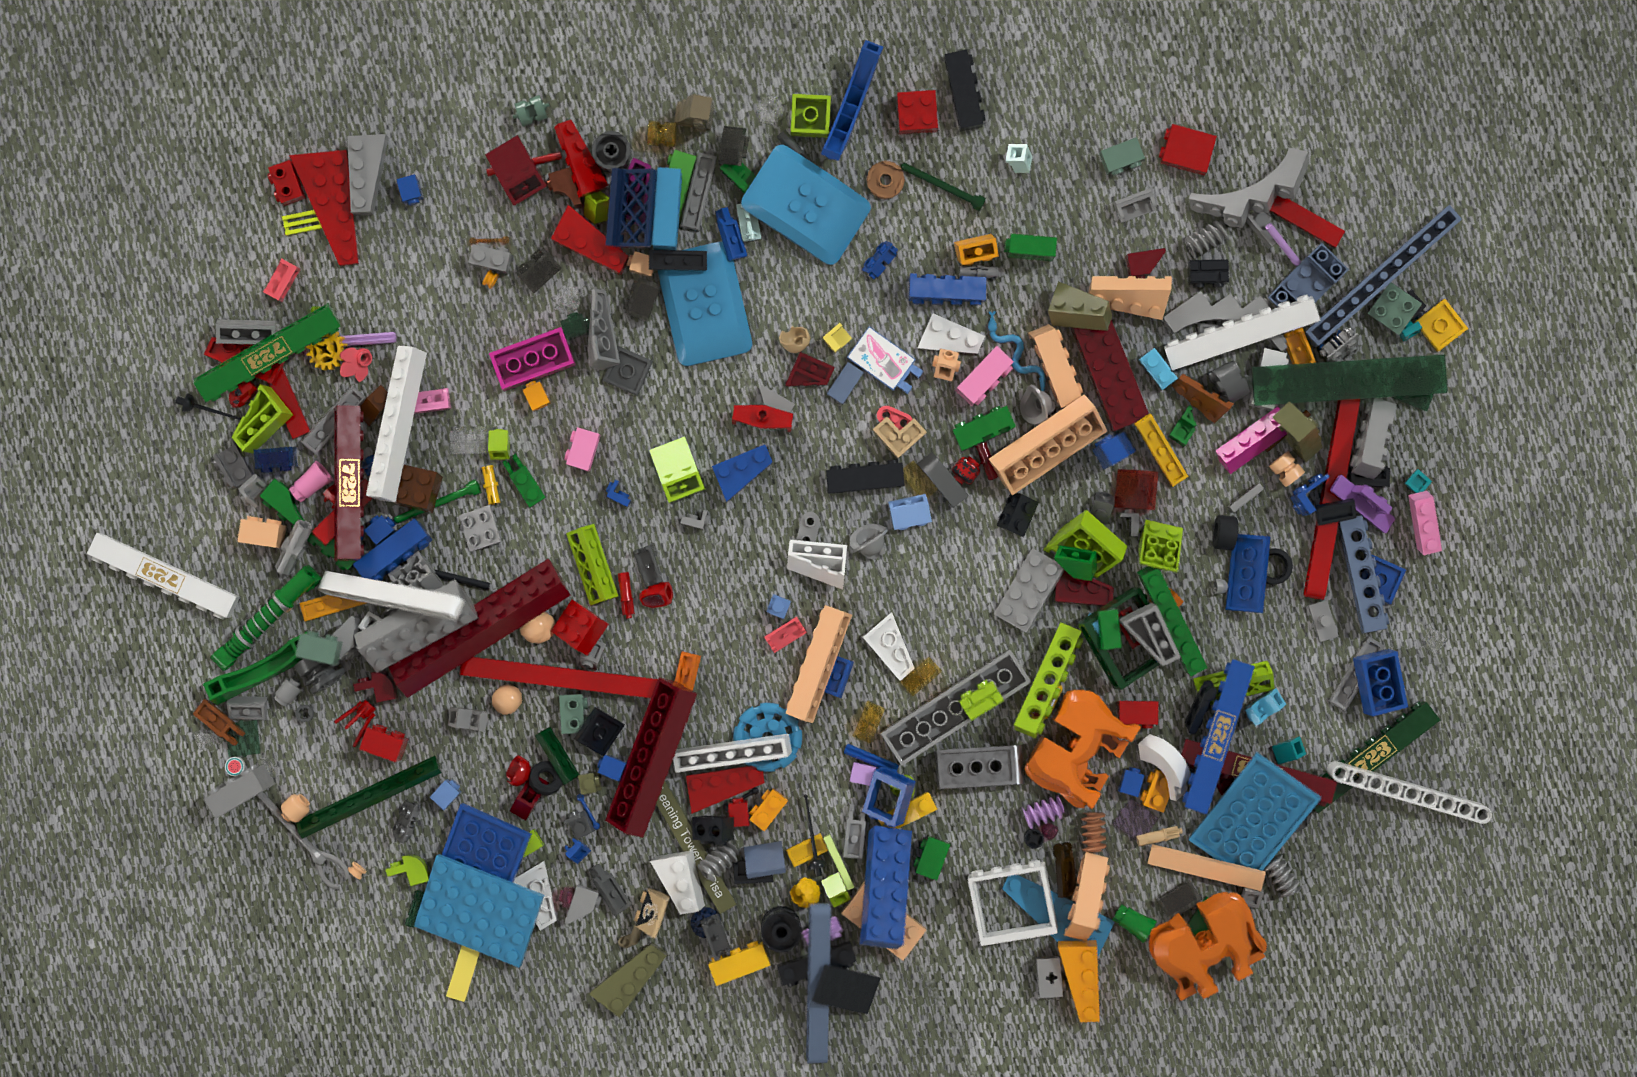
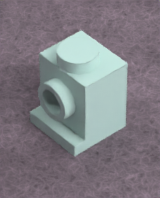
M1009 144L1006 163L1012 166L1015 173H1030L1032 154L1028 145Z

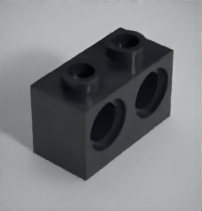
M706 815L692 817V840H700V844H712V841H715V845H726V841L734 840V817Z

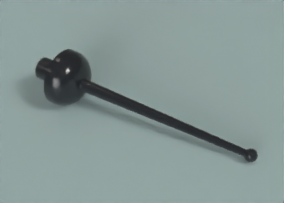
M187 393L185 398L177 396L175 401L176 404L182 405V412H189L195 407L237 420L242 419L196 404L194 397Z
M805 794L804 798L813 859L808 862L807 869H813L814 876L818 877L822 876L821 868L826 867V862L822 858L817 857L807 800L808 795Z

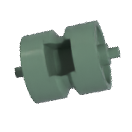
M540 95L529 98V102L523 100L514 103L517 112L512 116L514 119H520L522 127L533 124L534 120L539 122L548 118L546 110L550 105L549 103L545 104L542 102Z

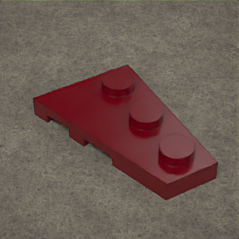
M1064 571L1055 586L1054 602L1104 606L1113 600L1114 587L1094 578L1092 581L1076 579Z

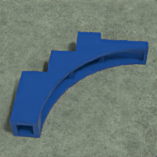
M865 40L844 99L821 152V155L826 156L828 159L839 161L849 143L883 50L881 45Z

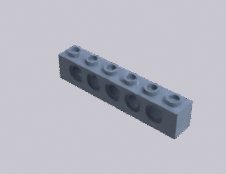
M1362 515L1354 519L1339 521L1338 530L1361 633L1387 629L1389 618L1387 613H1384L1383 606L1385 605V600L1378 588L1381 587V582L1374 570L1377 565L1375 557H1372L1370 552L1372 542L1370 538H1367L1366 534L1368 530L1367 521L1363 519ZM1352 532H1357L1360 535L1358 542L1351 539ZM1357 550L1364 553L1362 561L1357 560L1355 557ZM1361 569H1365L1368 572L1366 580L1362 579L1359 575ZM1365 588L1372 590L1373 595L1371 598L1364 596ZM1369 607L1376 609L1377 614L1375 617L1369 616Z

